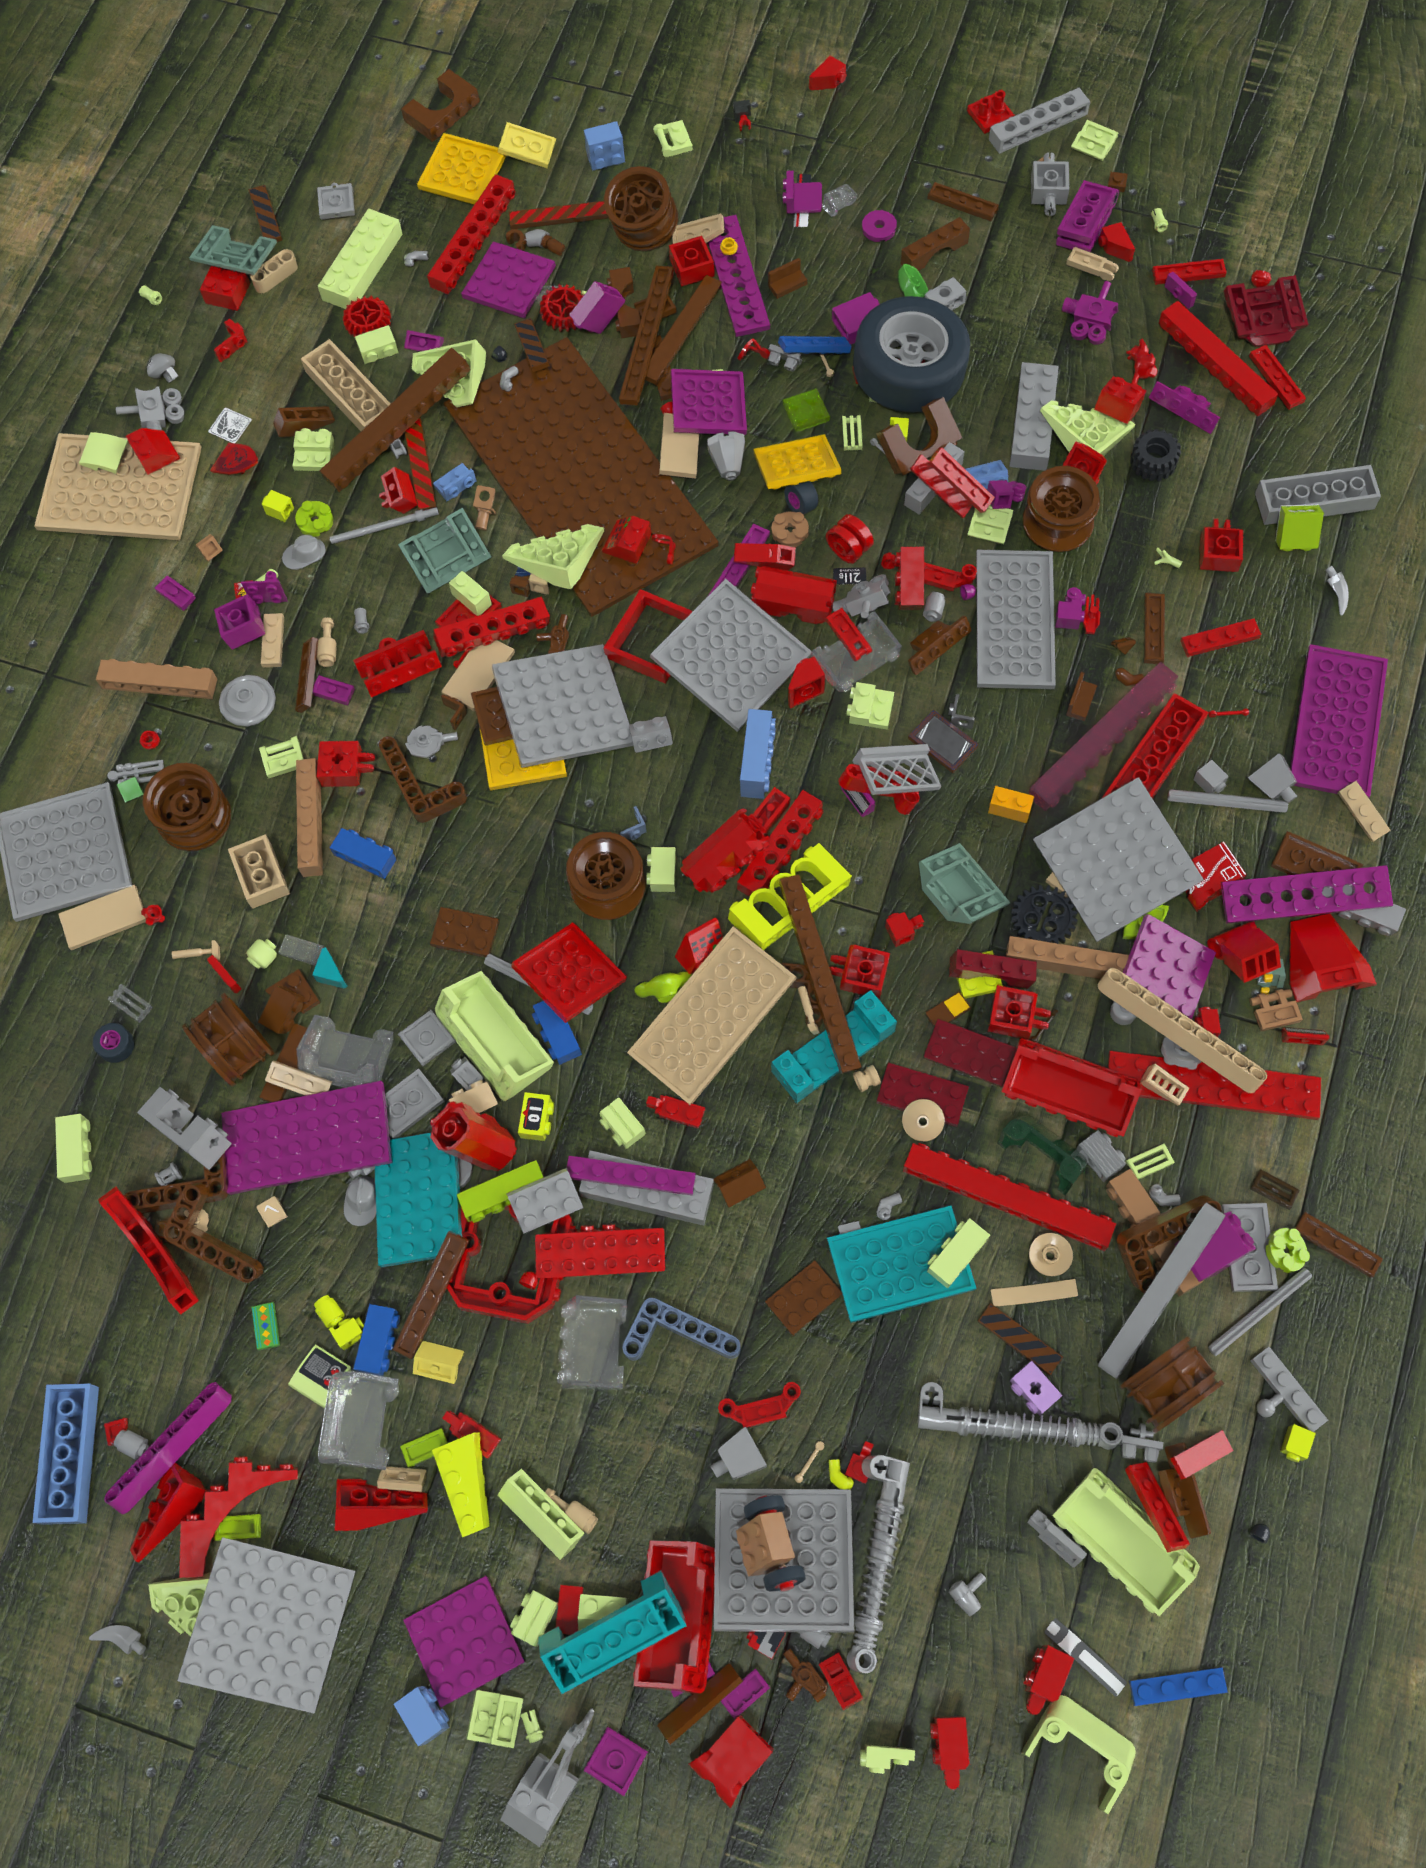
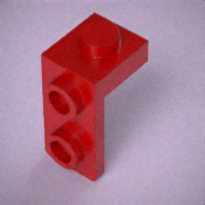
M230 318L224 323L231 336L214 349L220 362L229 358L231 354L248 342L242 326L239 323H234Z

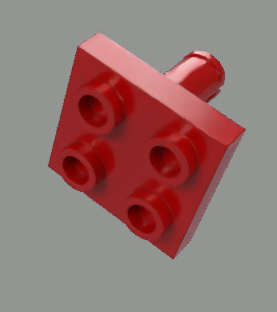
M998 90V92L996 91L994 94L983 97L979 101L967 106V112L984 134L990 132L991 126L1015 116L1004 102L1006 93L1003 90Z

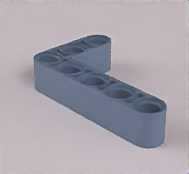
M648 1298L644 1301L622 1346L626 1358L632 1361L640 1359L658 1324L728 1359L738 1357L741 1351L740 1342L736 1337L655 1298ZM656 1305L658 1306V1311L652 1315L648 1314V1306ZM675 1314L678 1320L674 1324H669L666 1322L667 1316ZM693 1323L698 1328L696 1332L690 1334L685 1329L688 1324ZM645 1324L649 1329L647 1333L639 1334L637 1333L638 1326ZM708 1333H714L717 1335V1340L713 1343H708L705 1340V1336ZM729 1342H733L737 1346V1349L732 1353L724 1349L725 1345ZM629 1345H638V1352L629 1354L627 1352Z

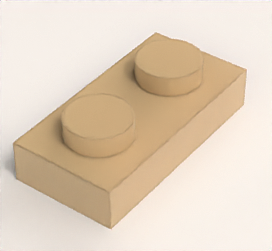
M382 1466L377 1485L380 1489L422 1492L427 1471L423 1469Z

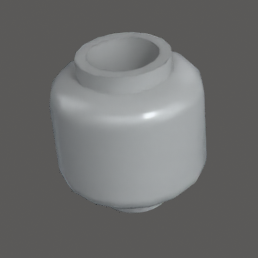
M1115 1001L1110 1008V1015L1114 1022L1120 1025H1128L1136 1019L1134 1014Z

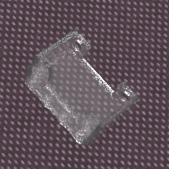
M576 1295L569 1299L566 1304H563L561 1316L564 1318V1326L560 1330V1339L563 1340V1347L559 1351V1361L562 1362L557 1379L562 1389H623L624 1366H618L620 1324L626 1322L627 1300Z

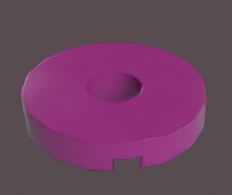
M875 210L869 212L862 221L864 236L874 242H880V240L887 241L896 232L897 221L887 211ZM876 225H882L883 227H882V228H877V227H875V226H876Z

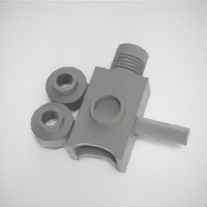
M159 387L149 391L135 388L137 405L116 407L117 415L139 413L141 428L162 430V428L166 427L165 419L173 424H178L184 420V410L180 406L182 401L181 394L173 388L165 390L163 395L160 394Z
M878 575L869 582L862 581L853 586L851 591L847 593L846 598L833 602L834 612L843 608L846 614L850 613L851 617L861 613L862 618H867L869 611L888 604L886 597L890 593L886 575Z

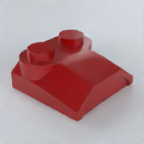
M1076 441L1063 466H1071L1086 472L1097 485L1107 460L1102 454L1088 445Z

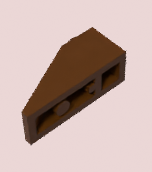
M329 406L278 408L273 424L279 437L295 436V431H301L303 428L312 431L334 423L335 419Z

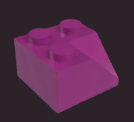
M248 594L214 609L221 638L232 650L266 634L259 607Z

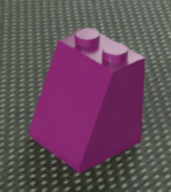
M1231 1211L1224 1213L1226 1215L1224 1220L1191 1268L1199 1282L1217 1275L1256 1249L1253 1245L1252 1237L1245 1233L1241 1227L1240 1219Z

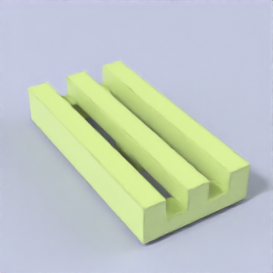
M857 415V418L842 416L844 451L862 450L861 416ZM846 423H850L851 446H848ZM854 423H857L858 445H855Z
M1165 1144L1126 1160L1127 1166L1133 1171L1138 1180L1175 1163ZM1163 1150L1164 1154L1134 1166L1133 1163ZM1165 1158H1167L1168 1160L1148 1170L1138 1173V1170L1145 1168L1151 1164H1154L1160 1160H1163Z

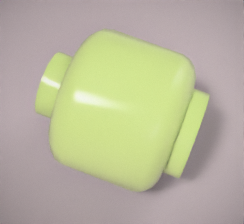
M257 939L247 950V960L257 969L260 967L265 969L277 957V953L274 950L276 946L268 939L265 942Z

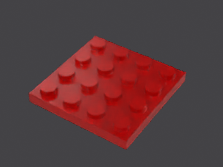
M573 922L513 961L511 965L521 978L565 1023L620 986L627 978Z

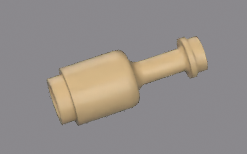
M326 617L321 622L323 637L318 640L317 661L323 667H330L336 661V641L331 638V628L334 627L333 619Z
M548 1488L545 1491L552 1501L583 1532L589 1534L598 1521L595 1513L577 1501H572L570 1504L566 1503L555 1495V1490Z

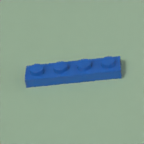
M780 336L778 341L782 350L789 354L794 352L805 354L850 353L852 347L846 337Z
M1223 1668L1129 1681L1134 1706L1228 1692Z

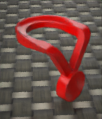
M752 338L744 346L737 359L741 361L749 350L758 352L763 358L768 359L770 352L764 347L761 348L757 341Z
M653 534V541L669 545L667 564L672 565L674 561L673 552L676 547L672 538L662 534Z

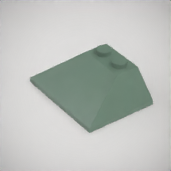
M212 225L189 259L203 264L255 275L277 241L260 236L254 246L231 241L229 229Z
M463 508L450 514L444 520L418 535H413L398 544L427 594L450 582L461 571L465 573L491 558Z
M960 843L919 862L922 890L948 921L970 924L1010 904L1009 900Z

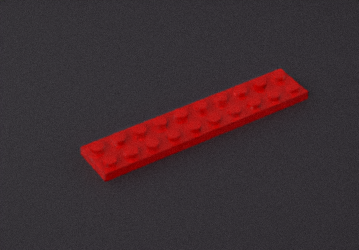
M1115 1051L1109 1052L1108 1069L1128 1075L1139 1081L1149 1066L1157 1064L1189 1087L1181 1103L1314 1120L1320 1118L1321 1077L1265 1070L1267 1079L1254 1093H1248L1203 1062L1198 1064L1196 1069L1192 1070L1187 1067L1169 1065L1165 1063L1163 1057ZM1161 1079V1080L1159 1081L1158 1085L1161 1086V1084H1162V1082H1163L1164 1080ZM1169 1083L1165 1090L1168 1091L1172 1084ZM1141 1084L1142 1091L1139 1097L1169 1101ZM1176 1087L1172 1095L1176 1096L1179 1088Z

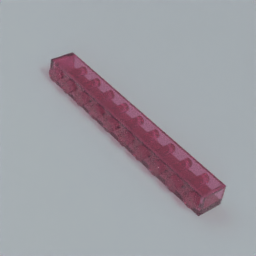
M1160 662L1030 788L1028 795L1034 796L1033 801L1044 811L1050 806L1054 808L1060 801V797L1063 794L1067 795L1073 789V784L1076 781L1080 782L1083 780L1089 768L1094 769L1100 762L1099 759L1103 755L1106 757L1112 751V746L1115 743L1119 744L1122 742L1128 730L1133 731L1139 724L1138 721L1141 718L1145 719L1152 711L1151 708L1154 705L1158 706L1164 700V695L1167 692L1171 694L1175 690L1178 675Z

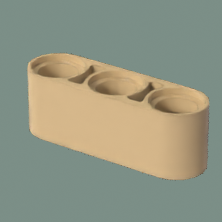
M288 249L280 251L262 264L255 275H251L254 288L258 293L268 292L297 270L298 265L294 253Z

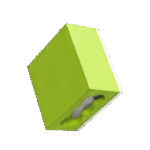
M1319 504L1280 505L1275 539L1279 549L1283 551H1292L1293 549L1309 551L1319 547L1324 515Z

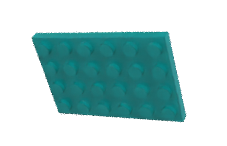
M431 1133L390 1140L392 1163L375 1166L378 1266L380 1267L435 1259L448 1231L462 1236L461 1208L456 1195L460 1193L458 1158L439 1150L430 1138Z
M952 1206L827 1238L850 1323L977 1289L969 1263L948 1289L927 1272L930 1267L927 1264L934 1254L939 1256L944 1250L941 1248L943 1243L949 1237L953 1239L957 1234L955 1232L957 1223Z

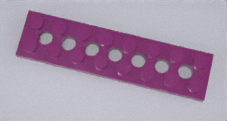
M737 216L724 217V232L727 235H719L707 243L714 261L718 280L722 282L721 290L735 336L739 337L770 330L769 319ZM728 237L733 238L738 245L736 253L732 255H725L720 250L721 242ZM729 260H735L736 262H735V263H729V262H727V261H729ZM738 273L740 276L733 277L732 274ZM743 287L744 290L738 291L736 288ZM747 301L749 303L747 305H742L740 302ZM751 315L753 318L746 319L745 316Z
M1387 865L1221 883L1226 924L1393 906ZM1365 883H1370L1373 886V893L1369 894L1364 891L1363 886ZM1344 885L1352 887L1353 894L1351 896L1344 894ZM1324 887L1332 890L1331 898H1327L1322 894ZM1307 889L1311 892L1312 897L1310 900L1302 897V890ZM1283 891L1290 893V902H1285L1281 899ZM1265 893L1270 896L1271 901L1269 904L1261 902V894ZM1244 895L1250 899L1249 906H1243L1240 903L1241 896Z

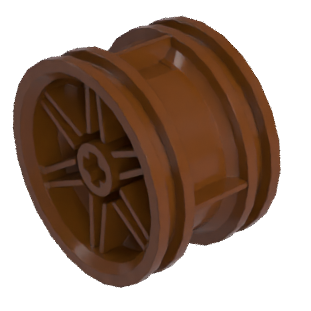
M177 763L167 766L156 773L145 788L143 807L148 819L157 828L162 838L170 846L178 850L199 851L206 849L220 840L229 827L231 821L230 804L213 776L199 765Z

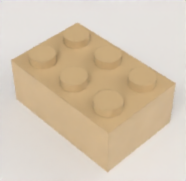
M266 834L228 849L245 898L252 909L290 894L274 849Z

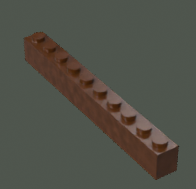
M451 347L319 470L325 480L338 492L346 488L383 451L387 450L396 439L400 438L416 420L438 402L446 392L452 389L461 378L467 375L471 369L466 359Z

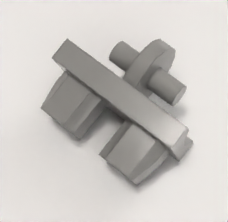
M770 344L768 361L771 365L778 366L780 360L784 359L786 360L784 368L791 372L795 370L797 364L801 365L802 359L799 353L789 354L784 352L780 345L778 347Z
M1140 1423L1138 1429H1130V1435L1138 1436L1137 1438L1122 1436V1440L1118 1445H1122L1123 1458L1135 1459L1136 1448L1144 1449L1143 1461L1157 1462L1159 1451L1163 1449V1442L1145 1439V1437L1153 1438V1432L1146 1431L1144 1423Z

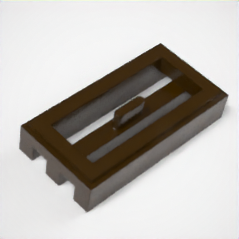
M1261 1169L1250 1190L1288 1210L1292 1208L1300 1191ZM1261 1178H1264L1278 1185L1279 1187L1293 1193V1195L1291 1196L1281 1191L1280 1189L1262 1181ZM1258 1185H1260V1186H1262V1187H1264V1188H1266V1189L1272 1191L1273 1193H1275V1194H1277V1195H1279V1196H1281V1197H1283V1198L1289 1200V1202L1286 1201V1200H1284V1199H1282V1198H1280V1197H1278V1196H1276V1195H1274V1194H1272L1271 1192H1269V1191H1267V1190H1265V1189L1259 1187Z

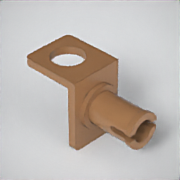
M477 486L473 507L478 511L475 525L477 529L487 530L489 515H496V511L492 508L495 495L494 488ZM481 492H489L490 497L487 501L480 500Z

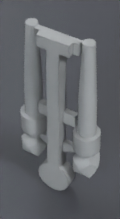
M163 760L133 764L125 763V765L119 764L116 765L117 772L110 771L107 776L110 781H116L118 778L123 777L124 779L118 780V784L131 779L127 778V776L135 775L139 783L148 782L153 776L139 778V774L158 772L164 769ZM157 764H159V766H156V767L138 769V768H141V767H147V766H152V765H157Z

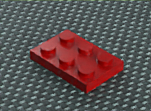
M490 596L492 605L482 614L501 609V603ZM456 599L435 623L438 627H443L476 617L477 615ZM471 632L470 634L474 636L477 632Z

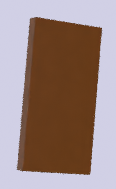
M1287 831L1271 867L1288 875L1356 869L1362 868L1363 864Z

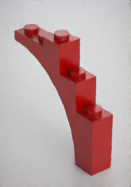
M114 1187L98 1199L99 1203L141 1255L171 1305L181 1315L196 1304L199 1300L188 1277L174 1262L170 1251L157 1237L152 1225L143 1214L137 1211L117 1187Z
M248 1456L234 1457L233 1461H229L228 1488H224V1485H211L210 1489L205 1491L204 1517H200L198 1513L187 1514L186 1518L181 1520L179 1578L203 1577L206 1554L211 1539L219 1524L231 1509L245 1497L265 1486L280 1481L298 1479V1467H293L291 1463L280 1464V1468H270L269 1464L257 1465V1469H252L253 1460H248Z

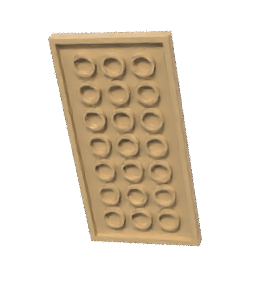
M732 927L627 1053L689 1105L693 1104L797 977L736 928Z

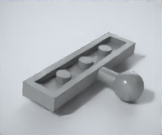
M1267 1347L1250 1360L1276 1393L1271 1399H1262L1258 1402L1257 1411L1261 1416H1272L1275 1412V1407L1283 1402L1302 1427L1314 1432L1328 1421L1270 1347Z

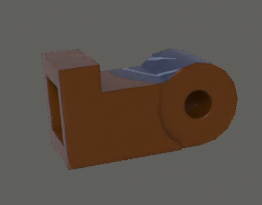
M520 567L517 568L514 578L512 577L509 583L513 594L528 597L531 590L529 584L531 573Z

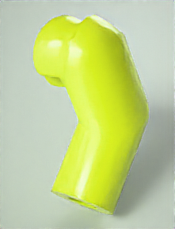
M829 1460L830 1481L840 1490L851 1489L853 1487V1480L851 1477L841 1473L840 1460Z

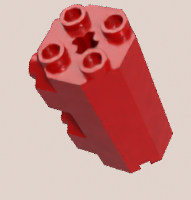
M766 566L757 567L755 573L757 580L756 583L752 584L751 600L768 615L781 617L792 613L797 614V617L803 622L818 624L825 622L826 617L831 614L837 580Z
M744 808L738 810L682 861L683 866L680 868L682 873L690 877L694 882V887L699 892L704 890L713 893L716 890H720L727 884L726 881L729 878L735 877L741 871V867L745 864L748 865L756 858L754 854L763 852L769 847V836H764L766 829L754 815L750 814L747 816L745 814L747 810Z
M450 1102L431 1120L432 1132L430 1138L439 1150L480 1168L493 1171L502 1170L516 1154L515 1140L509 1131L501 1127L494 1117L486 1113L481 1115L478 1112L475 1113L472 1107L465 1103Z

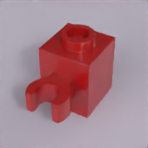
M905 912L891 914L886 919L885 927L894 946L898 947L914 940V929L923 927L924 920L921 915L909 920Z

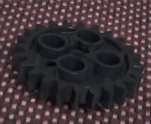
M1039 885L1038 890L1032 886L1030 893L1024 890L1023 896L1018 895V902L1014 901L1013 904L1015 909L1011 911V914L1014 915L1011 918V922L1015 923L1013 930L1019 929L1017 936L1024 935L1025 939L1058 944V941L1064 944L1066 941L1065 937L1070 939L1071 932H1074L1076 928L1074 925L1077 924L1078 919L1074 917L1077 916L1078 912L1072 911L1075 906L1074 904H1069L1071 900L1069 897L1064 898L1065 891L1058 894V887L1051 891L1050 885L1047 886L1046 890H1043L1042 885ZM1034 902H1041L1043 906L1037 907ZM1049 902H1052V905L1049 909L1047 917L1044 920L1042 928L1039 932H1037L1036 929L1040 923L1041 917L1045 912L1047 904ZM1056 909H1057V910L1061 911L1062 914H1061V915H1056V914L1053 912V910H1056ZM1026 919H1033L1036 923L1029 924ZM1045 927H1052L1054 932H1048Z

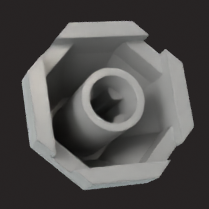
M733 431L728 432L729 436H724L723 433H718L707 439L708 452L721 477L726 478V480H734L740 475L745 448L744 434Z

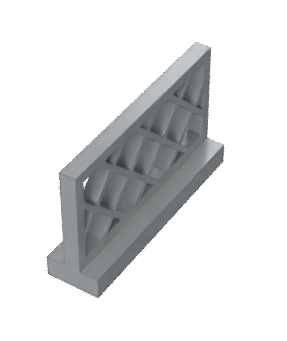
M928 744L860 748L853 759V763L860 766L872 795L939 790L942 787L927 755L930 751ZM923 761L926 769L917 765L916 762ZM905 763L910 767L909 771L899 764ZM887 764H888L889 766L893 767L894 769H893V771L891 772L890 770L886 769V768L883 767L882 765H887ZM867 766H872L875 769H877V771L874 773L871 770H869ZM912 769L921 773V778L911 773ZM896 770L905 775V778L902 779L894 774ZM880 771L889 777L888 780L877 775ZM924 776L929 778L933 784L924 781ZM909 777L913 781L917 782V785H912L909 782H907V778ZM893 779L901 785L895 786L889 781ZM874 780L884 785V787L876 788Z

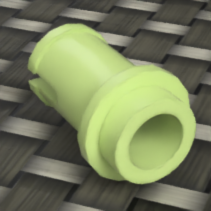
M1161 208L1154 209L1151 212L1155 223L1154 229L1158 232H1163L1167 229L1168 221L1164 218Z
M145 285L140 288V296L148 299L151 304L158 305L161 303L162 296L160 292L153 291Z
M535 1710L529 1711L531 1722L527 1712L521 1714V1718L527 1733L526 1740L529 1739L530 1743H534L543 1739L542 1734L544 1731L540 1730Z

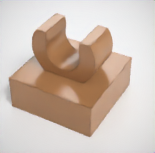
M211 534L196 544V547L207 561L223 551Z

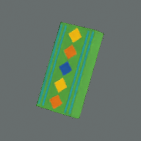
M271 1302L253 1306L252 1315L257 1350L280 1346L275 1303Z

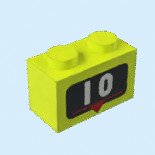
M525 1092L518 1129L520 1138L545 1141L546 1135L550 1134L551 1123L548 1122L549 1115H553L554 1102H552L550 1095Z

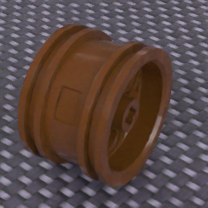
M631 167L617 174L607 186L604 195V207L616 236L622 244L636 251H649L662 246L672 237L678 223V211L667 181L659 172L649 167Z

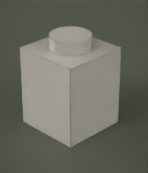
M1211 760L1197 771L1193 780L1206 793H1219L1226 787L1225 782L1228 775Z

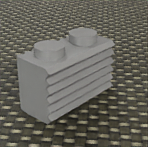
M1098 1130L1080 1143L1077 1151L1093 1171L1096 1172L1102 1182H1105L1120 1171L1126 1163L1123 1153L1111 1146L1112 1142L1108 1135L1105 1133L1101 1134Z

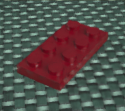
M938 1019L923 1058L1002 1088L1016 1047Z
M888 1063L876 1103L904 1111L915 1100H931L942 1109L945 1119L944 1124L957 1127L969 1086Z

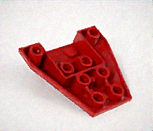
M1330 913L1290 922L1289 985L1296 1003L1315 999L1322 992L1354 986L1357 990L1376 985L1369 963Z

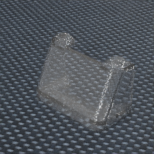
M875 611L868 615L867 622L860 623L857 626L872 648V652L868 655H862L861 659L855 662L840 640L830 647L824 646L823 650L819 646L811 652V657L815 656L825 673V680L838 692H847L853 687L854 683L888 661H895L900 656L899 652L902 645ZM859 643L855 645L856 649L861 648Z
M314 1015L296 1049L298 1069L330 1080L332 1085L345 1088L381 1081L394 1039L393 1032L379 1029L374 1032L373 1038L336 1031L335 1024L330 1018Z
M355 1371L338 1372L332 1375L328 1386L318 1451L320 1463L386 1470L389 1454L386 1448L380 1447L386 1402H391L397 1397L399 1379Z

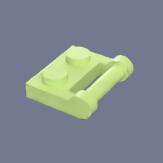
M683 120L665 125L656 124L653 127L661 143L664 157L693 150ZM664 134H669L672 147L668 145Z
M297 736L291 737V740L259 748L268 778L296 770V760L304 759ZM294 747V749L269 756L270 754Z

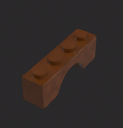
M960 217L903 248L901 265L909 264L918 271L925 268L930 258L939 250L950 247L955 251L968 244L970 228Z
M630 267L609 270L608 286L616 288L624 299L634 293ZM624 303L614 316V318L617 317L618 319L615 321L616 331H620L621 339L637 336L641 321L639 310L628 307Z

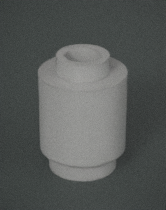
M932 592L927 597L923 616L928 621L935 622L941 619L945 605L943 594Z
M121 1430L114 1440V1446L117 1447L119 1452L135 1460L149 1448L148 1439L130 1430Z
M797 1632L802 1639L817 1649L820 1646L825 1647L832 1636L828 1632Z

